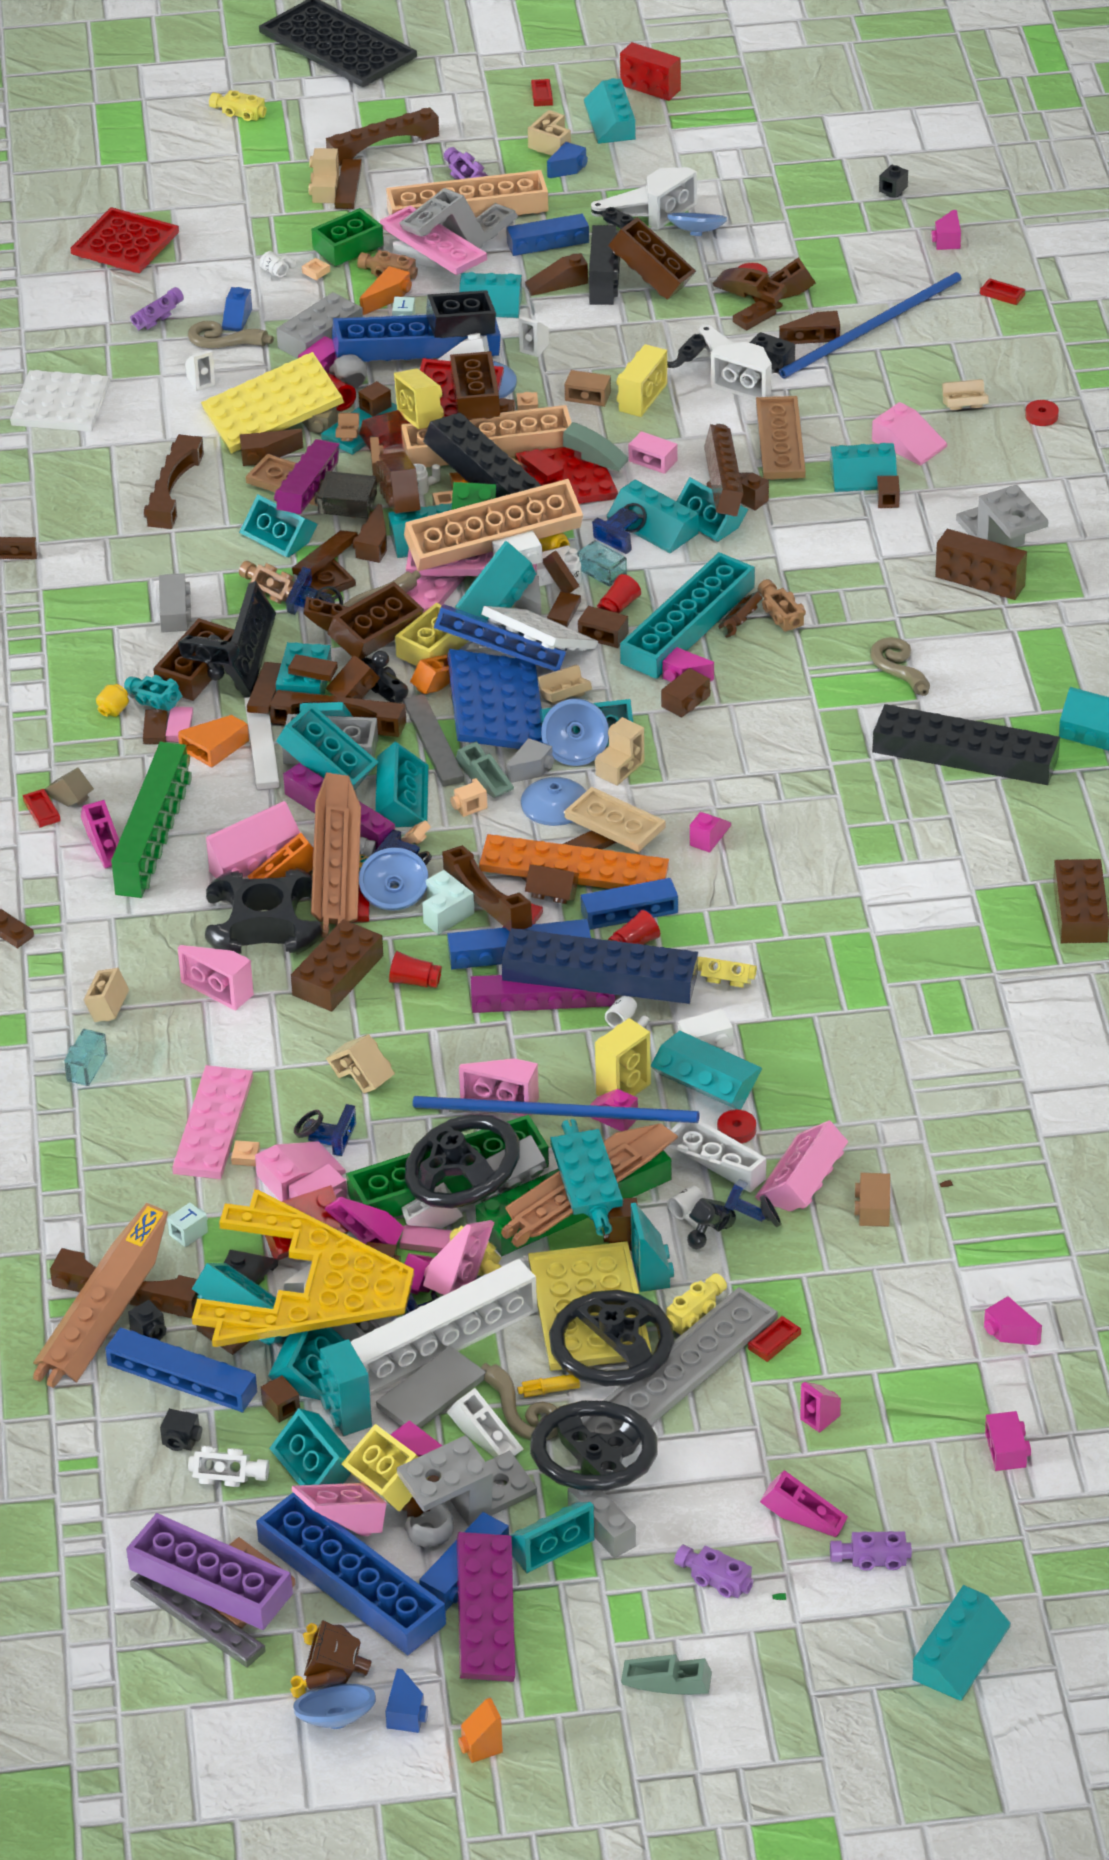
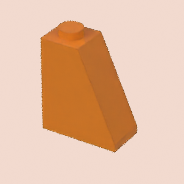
M233 715L222 717L180 730L178 732L179 744L186 745L187 754L212 768L249 742L248 724Z

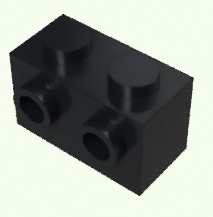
M759 332L749 342L764 348L771 362L772 370L779 372L781 368L795 361V344L762 332Z

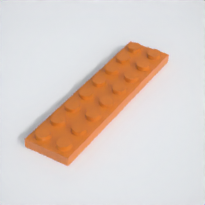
M487 834L479 868L483 872L527 877L530 864L579 873L578 885L613 889L666 879L669 859Z

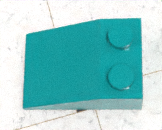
M631 1203V1256L640 1292L670 1288V1278L674 1277L673 1263H668L667 1260L670 1259L668 1244H663L661 1234L636 1203Z

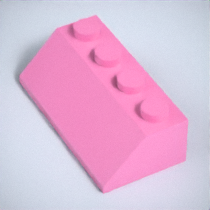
M283 801L207 836L209 872L217 878L232 869V872L239 871L245 877L296 837L300 831L287 803Z
M830 1120L797 1134L755 1197L758 1201H761L760 1197L765 1194L773 1206L787 1211L806 1208L812 1202L811 1197L822 1187L824 1177L833 1170L834 1167L832 1165L844 1154L843 1149L848 1140Z

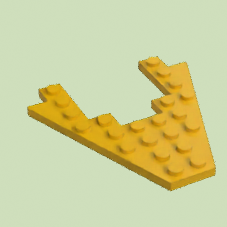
M254 1189L250 1206L224 1204L219 1221L220 1229L292 1239L289 1258L312 1261L304 1293L278 1290L273 1309L197 1298L192 1316V1325L215 1328L212 1346L219 1347L405 1314L414 1278V1269L276 1198Z

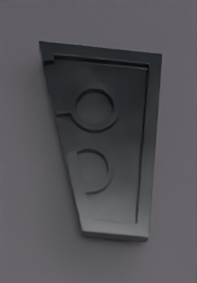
M230 1249L224 1263H227L259 1285L264 1280V1276L278 1266V1259Z

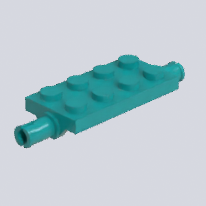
M570 1119L572 1126L569 1125L568 1120H565L561 1125L565 1135L550 1137V1142L573 1215L586 1214L593 1220L596 1233L602 1236L601 1228H603L605 1235L612 1231L608 1213L612 1208L623 1206V1198L600 1130L594 1129L579 1132L575 1119Z

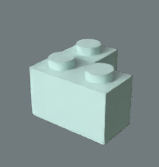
M445 870L426 880L427 900L423 902L424 924L438 935L474 914V893Z

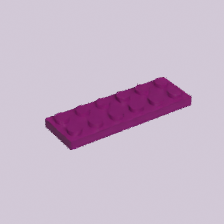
M458 1532L457 1571L460 1678L514 1682L515 1642L512 1536Z

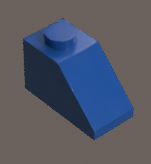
M565 142L547 160V177L556 178L577 174L587 165L586 147Z
M231 287L225 302L222 322L223 330L236 332L243 330L252 311L251 289Z
M397 1668L385 1711L387 1729L419 1733L421 1723H426L428 1717V1706H424V1694L403 1669Z

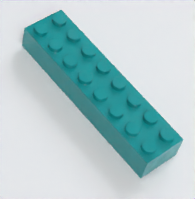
M718 552L620 643V664L658 679L663 674V660L676 647L685 651L690 649L755 588V567Z

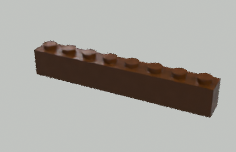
M710 424L704 450L716 513L737 517L743 497V488L731 429L724 424Z

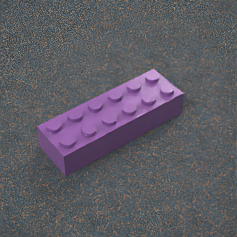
M156 1513L126 1548L129 1570L261 1630L267 1627L293 1595L290 1572L159 1513Z

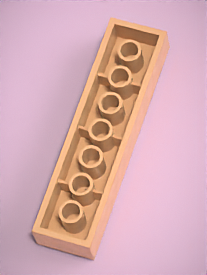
M541 170L386 188L389 216L410 205L418 209L444 188L464 195L476 218L495 203L515 210L518 216L548 211V190Z
M567 405L502 412L500 417L469 420L510 457H515V453L532 451L534 449L544 450L546 448L564 447L563 432L571 424ZM411 423L401 424L403 449L413 464H423L425 467H432L434 464L440 466L448 465L423 442L428 428L417 429Z
M566 479L406 522L404 536L417 570L422 571L492 552V541L533 530L536 537L540 539L581 528L583 513L570 481Z

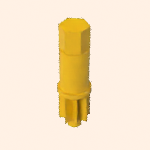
M569 1374L523 1381L521 1383L522 1386L517 1387L518 1394H523L524 1398L538 1395L543 1396L548 1393L580 1388V1380Z

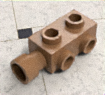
M379 250L374 257L364 252H361L358 257V268L366 270L370 268L371 274H374L377 278L388 266L410 272V280L411 278L416 279L418 274L416 259L405 255Z
M244 561L239 568V575L247 580L251 579L250 583L256 581L263 593L266 594L267 592L270 594L269 599L279 604L282 601L291 604L300 585L292 581V575L283 571L279 574L276 572L278 568L268 563L265 566L260 564L256 566L250 561Z
M770 579L763 580L758 585L757 590L764 598L762 601L764 611L770 614L775 624L779 625L784 632L804 626L806 611L803 604L795 602V597L791 591L786 592L784 588L777 590L776 585Z

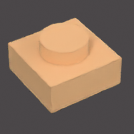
M317 258L302 266V273L315 280L330 272V265Z
M537 392L516 393L518 411L538 408Z
M424 820L413 826L400 840L405 846L412 843L417 845L427 837L425 833L431 826Z
M235 1140L231 1156L232 1165L256 1166L255 1155L260 1152V1142Z

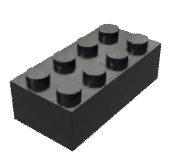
M592 225L589 263V305H614V297H618L621 257L615 255L608 246L617 235L616 225Z

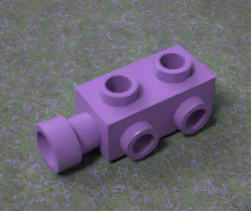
M450 147L444 152V159L450 164L449 168L452 170L450 174L455 179L488 176L483 171L485 167L477 161L474 162L475 157L470 153L465 152L464 154L455 147Z
M177 287L167 291V294L131 315L130 320L132 324L136 326L138 331L144 327L148 330L157 324V319L165 320L172 315L170 311L184 300L182 291Z
M905 1531L852 1532L851 1543L830 1541L831 1562H842V1559H852L853 1567H859L865 1571L871 1570L875 1566H886L889 1570H897L901 1566H906L907 1559L912 1556L911 1542H906Z
M682 1544L675 1555L674 1564L682 1568H691V1577L694 1578L698 1585L702 1587L710 1585L716 1588L723 1597L729 1598L734 1596L739 1598L742 1593L748 1594L753 1586L754 1580L751 1578L752 1567L743 1561L723 1554L719 1550H714L705 1545L700 1553L697 1554L693 1548Z

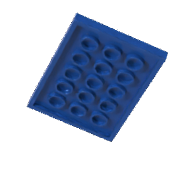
M449 649L447 656L457 741L469 743L477 741L478 744L520 749L528 738L543 743L539 712L542 708L536 664L519 658Z

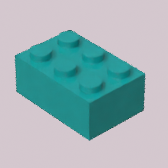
M287 642L276 681V691L324 695L328 681L288 674V667L295 654L332 661L331 645Z
M347 1339L320 1348L321 1360H318V1367L322 1377L319 1378V1383L323 1391L320 1399L324 1410L330 1411L333 1426L340 1429L343 1437L372 1427L369 1374L350 1340Z

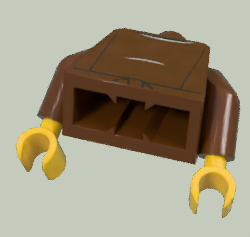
M324 1620L321 1621L318 1628L314 1623L307 1625V1632L303 1633V1638L307 1645H311L304 1671L306 1679L303 1680L301 1676L292 1677V1688L290 1691L293 1697L299 1698L305 1694L307 1687L314 1689L328 1685L346 1684L353 1671L367 1676L372 1661L358 1656L361 1642L343 1625H332Z

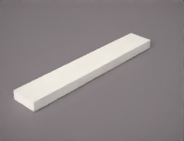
M250 697L244 698L257 790L279 788L269 714L248 713L247 703Z

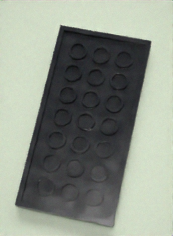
M305 0L259 25L260 33L361 87L369 85L417 57V50L321 0Z

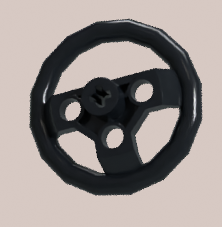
M469 1114L449 1119L431 1129L414 1145L405 1163V1183L415 1199L430 1207L453 1209L474 1204L495 1193L511 1177L520 1159V1139L509 1123L493 1115ZM472 1129L490 1130L501 1137L505 1143V1155L495 1171L487 1160L466 1141L462 1133L463 1131ZM431 1151L430 1157L424 1161L426 1155ZM463 1175L473 1186L470 1189L454 1193L434 1192L436 1183L446 1176Z
M622 1290L594 1291L572 1300L556 1315L549 1331L551 1353L561 1368L583 1382L605 1387L630 1385L650 1377L667 1362L675 1342L672 1322L659 1305L640 1294ZM593 1312L599 1313L597 1316L590 1315ZM627 1315H636V1317H634V1318H628V1317H626V1316H627ZM578 1317L627 1361L629 1368L606 1371L588 1367L574 1359L566 1348L565 1333L569 1323ZM649 1321L656 1326L659 1339L652 1354L646 1340L639 1335V1328ZM630 1341L633 1344L625 1345L623 1342Z
M582 1400L559 1406L541 1418L531 1433L530 1454L539 1470L559 1485L580 1491H608L627 1486L646 1474L658 1455L657 1435L648 1420L631 1408L609 1401ZM581 1417H607L621 1421L623 1425L620 1430L611 1434L590 1432L583 1425ZM557 1428L561 1443L581 1463L582 1474L564 1469L549 1456L546 1451V1440L553 1429ZM642 1441V1451L635 1462L625 1467L622 1464L623 1458L633 1454Z

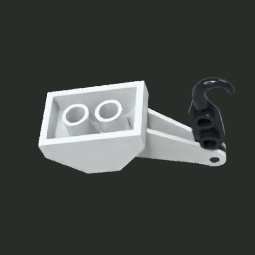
M688 167L660 168L647 176V186L592 202L591 214L595 217H602L607 223L616 225L620 229L634 220L632 216H648L649 226L658 230L670 222L667 218L668 213H684L697 205V171Z
M711 325L700 326L699 334L692 335L678 350L677 359L671 362L667 361V368L680 367L684 362L692 361L705 348L711 359L712 387L755 401L756 397H771V362L764 348L746 341L733 343Z

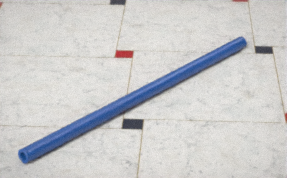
M955 272L781 368L779 370L780 376L786 378L958 283L962 279L960 273Z
M428 1096L413 1097V1107L425 1109L699 1123L700 1119L699 1111Z

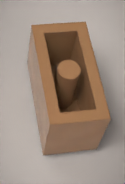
M571 370L564 384L565 401L605 407L611 394V375Z
M861 1173L860 1183H855V1198H860V1201L855 1200V1216H859V1226L889 1227L890 1173Z

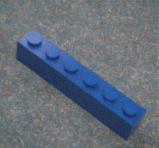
M442 604L434 625L435 629L552 671L560 670L567 648L565 650L546 648L542 646V641L524 638V633L520 631L518 633L511 632L504 625L493 624L487 619Z
M588 919L533 924L532 927L524 929L591 938ZM503 927L447 933L451 970L502 964V957L510 931Z
M120 1327L105 1348L108 1366L242 1413L258 1392L256 1374L248 1370H242L225 1362L205 1357L202 1354L190 1352L179 1346H173L158 1339L138 1334L135 1331Z

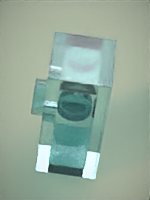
M595 540L577 552L581 562V571L609 587L614 583L618 575H627V558Z
M87 1029L81 1031L74 1045L69 1047L68 1054L64 1060L68 1082L85 1086L91 1084L108 1055L105 1033Z

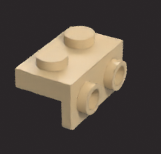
M982 379L942 383L943 403L950 407V410H960L962 406L981 408L983 404H989L988 395L984 392V381Z
M578 665L538 677L542 698L553 704L564 701L565 698L571 696H583L586 691L592 690L591 681L582 678Z

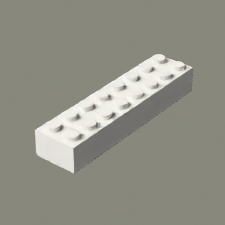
M517 1259L424 1306H420L402 1317L396 1318L382 1327L374 1329L360 1338L352 1340L351 1344L369 1374L370 1395L412 1375L449 1346L460 1351L537 1312L536 1276L520 1259Z

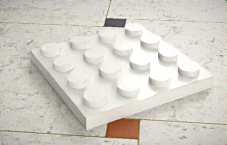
M29 370L10 418L11 425L92 432L110 384L109 376Z
M484 606L481 613L489 618V622L496 625H501L502 623L506 625L507 630L514 633L520 631L524 633V638L532 641L540 640L542 641V646L549 649L558 648L565 650L567 648L573 651L576 649L586 651V649H596L598 643L595 639L527 609Z

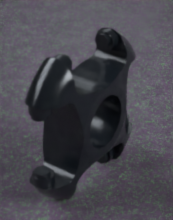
M298 867L296 869H289V871H286V877L243 879V873H239V871L232 872V869L220 875L208 885L206 899L212 904L226 900L231 903L233 909L230 918L225 923L207 926L205 929L206 941L215 949L230 950L238 954H242V946L261 943L285 944L286 952L296 953L297 955L307 950L321 938L323 933L322 924L319 921L301 920L295 915L300 899L304 897L312 899V875Z

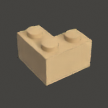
M548 110L528 127V148L552 156L565 142L571 143V130L565 128V115Z
M314 148L313 156H310L309 159L310 168H313L311 183H309L308 188L309 195H312L313 203H335L339 181L338 149Z
M623 717L610 726L608 730L609 747L595 758L596 776L617 786L644 763V727Z
M369 1034L345 1043L326 1058L338 1078L351 1074L363 1093L375 1090L395 1074L390 1062L383 1056L377 1042Z

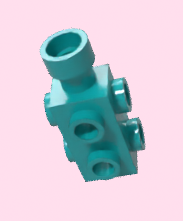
M158 675L153 677L146 676L143 680L130 676L124 682V688L128 694L135 695L134 698L139 704L151 706L155 709L170 711L183 697L176 681L173 679L164 681Z

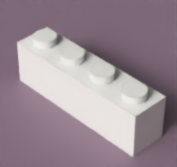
M699 1120V1123L679 1122L671 1129L678 1138L667 1147L679 1151L751 1193L766 1180V1157Z

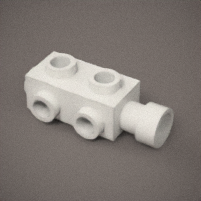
M202 1446L201 1450L195 1451L194 1456H190L188 1470L193 1472V1478H199L200 1484H214L215 1480L225 1481V1486L240 1487V1483L247 1482L248 1477L267 1481L269 1476V1460L258 1459L257 1462L250 1461V1455L243 1454V1449L228 1448L227 1453L217 1452V1447ZM209 1459L214 1461L215 1466L213 1469H209L206 1466V1462ZM234 1462H238L240 1464V1470L238 1472L232 1469V1464Z

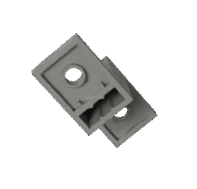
M444 188L399 224L403 230L422 237L428 235L435 226L443 223L444 227L480 249L485 242L496 237L499 231L510 226L518 215L515 210L495 203L476 218L464 195Z
M1018 485L979 496L978 507L956 514V521L968 535L1010 547L1025 544V534L1048 527V519Z
M467 1435L397 1467V1475L423 1512L450 1500L468 1526L482 1512L492 1516L537 1494V1487L510 1450L485 1462ZM431 1475H436L440 1478V1480L437 1482L428 1481L426 1478ZM502 1479L505 1480L507 1484L505 1486H499L494 1484V1482L496 1480Z

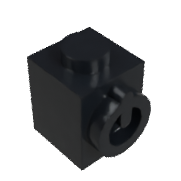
M891 164L879 175V192L891 198L901 196L902 192L908 187L909 170Z
M150 1300L128 1311L130 1331H135L138 1334L161 1340L166 1335L167 1328L164 1323V1314Z
M169 1408L160 1426L162 1445L173 1451H181L183 1449L191 1451L195 1442L199 1441L202 1436V1426L199 1425L198 1414Z

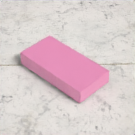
M174 707L170 710L166 730L167 742H179L178 732L191 727L193 707Z
M405 1225L400 1240V1249L439 1253L451 1240L449 1236L452 1231Z

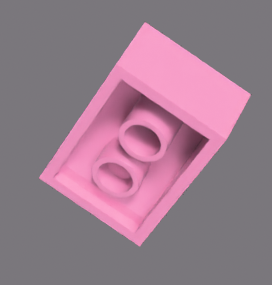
M898 402L872 421L873 442L877 444L894 443L896 454L920 466L947 447L945 440L916 410L901 402Z
M185 945L178 947L181 983L235 1011L254 995L251 960L230 950Z
M513 1058L460 1064L459 1066L460 1098L537 1102L539 1099L538 1063ZM510 1113V1114H514V1115H518V1116H526V1115H530V1116H531V1114Z
M320 1142L276 1144L255 1155L257 1176L280 1201L289 1199L290 1184L327 1164H330L340 1175L346 1173L345 1169Z
M488 1220L467 1224L426 1267L423 1286L446 1295L476 1280L494 1222Z
M364 1483L292 1486L291 1491L315 1512L356 1532V1534L370 1536L371 1533H382L387 1503Z

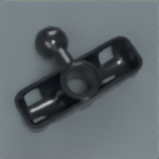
M187 635L178 642L182 657L207 663L209 667L207 670L208 676L215 681L222 679L225 674L222 665L230 666L237 660L240 652L235 642L221 640L216 635H210L208 638Z
M377 651L373 654L372 659L367 657L361 659L380 677L375 686L371 688L374 693H378L392 703H400L403 701V698L407 697L409 692L408 686L396 677L395 672L387 666L389 655L386 652Z
M701 1198L689 1214V1218L698 1223L696 1230L689 1233L687 1237L688 1245L696 1250L703 1248L707 1241L705 1232L708 1226L717 1232L732 1227L736 1221L735 1211L722 1201Z

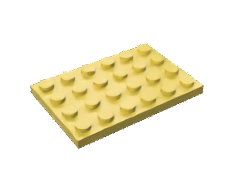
M313 352L201 402L205 413L231 454L241 450L240 434L282 431L311 418L313 415L320 414L344 403L341 394Z
M628 1241L528 1253L530 1271L536 1276L537 1307L550 1371L562 1370L551 1353L549 1331L556 1315L572 1300L594 1291L622 1290L639 1294ZM593 1312L590 1315L597 1316L599 1313ZM627 1315L626 1317L634 1318L636 1315ZM578 1317L569 1323L565 1333L566 1348L574 1359L586 1366L627 1362ZM644 1324L639 1328V1335L646 1340L652 1354L647 1327ZM626 1341L623 1342V1344L630 1345L633 1344V1342Z

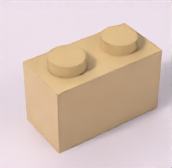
M119 968L97 971L83 999L94 1022L116 1019L129 992V988Z

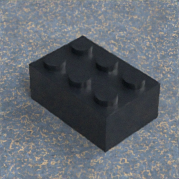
M487 290L427 294L426 316L434 338L465 337L475 333H480V335L495 333L496 311Z

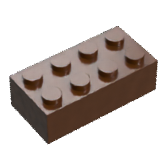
M638 217L624 226L608 245L615 255L621 257L629 268L635 270L646 283L654 287L657 293L667 300L681 290L696 272L690 264Z
M491 351L451 354V378L457 413H461L468 420L500 417L499 391Z
M402 451L380 454V461H376L377 472L382 478V482H379V491L383 499L388 503L389 508H392L395 513L421 510L416 468L406 453Z
M948 528L938 540L935 577L1012 600H1016L1025 587L1027 551Z
M392 582L334 615L327 634L350 656L353 657L355 655L361 660L394 641L395 636L423 614L424 608L395 582Z
M198 618L153 668L154 675L160 676L164 681L173 679L179 686L178 689L183 696L182 698L194 701L212 681L207 673L209 667L207 663L183 658L178 642L187 635L208 638L210 635H216L221 640L231 642L234 629Z
M1101 859L1054 860L1053 884L1060 943H1108L1109 916Z
M343 919L291 974L292 996L332 1012L384 956L382 935Z

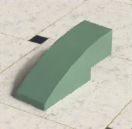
M572 422L563 432V446L581 452L582 460L618 472L628 462V457L617 446L583 425Z
M477 741L458 749L456 755L458 764L471 780L476 778L486 789L487 794L496 798L514 789V786L490 753L486 755Z
M673 1654L630 1659L624 1661L621 1683L628 1687L656 1693L682 1695L709 1694L712 1671L705 1658L679 1661L677 1655Z

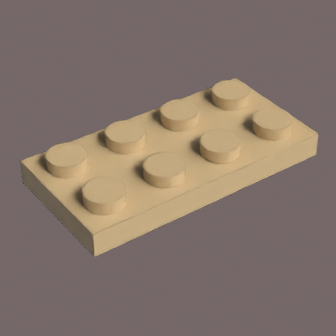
M594 787L588 789L564 811L566 819L637 852H640L666 828L665 820Z

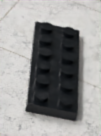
M256 581L248 583L231 642H235L238 645L239 656L230 666L224 665L225 672L230 675L236 689L241 692L244 698L251 696L256 684L276 616L275 610Z

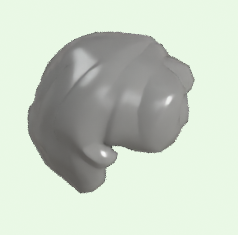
M343 355L337 358L329 368L330 374L343 382L347 381V384L354 388H358L366 380V364L356 355Z
M442 1503L416 1518L414 1516L407 1517L404 1529L408 1532L411 1542L415 1545L436 1547L449 1540L454 1530V1522L450 1510L445 1503Z

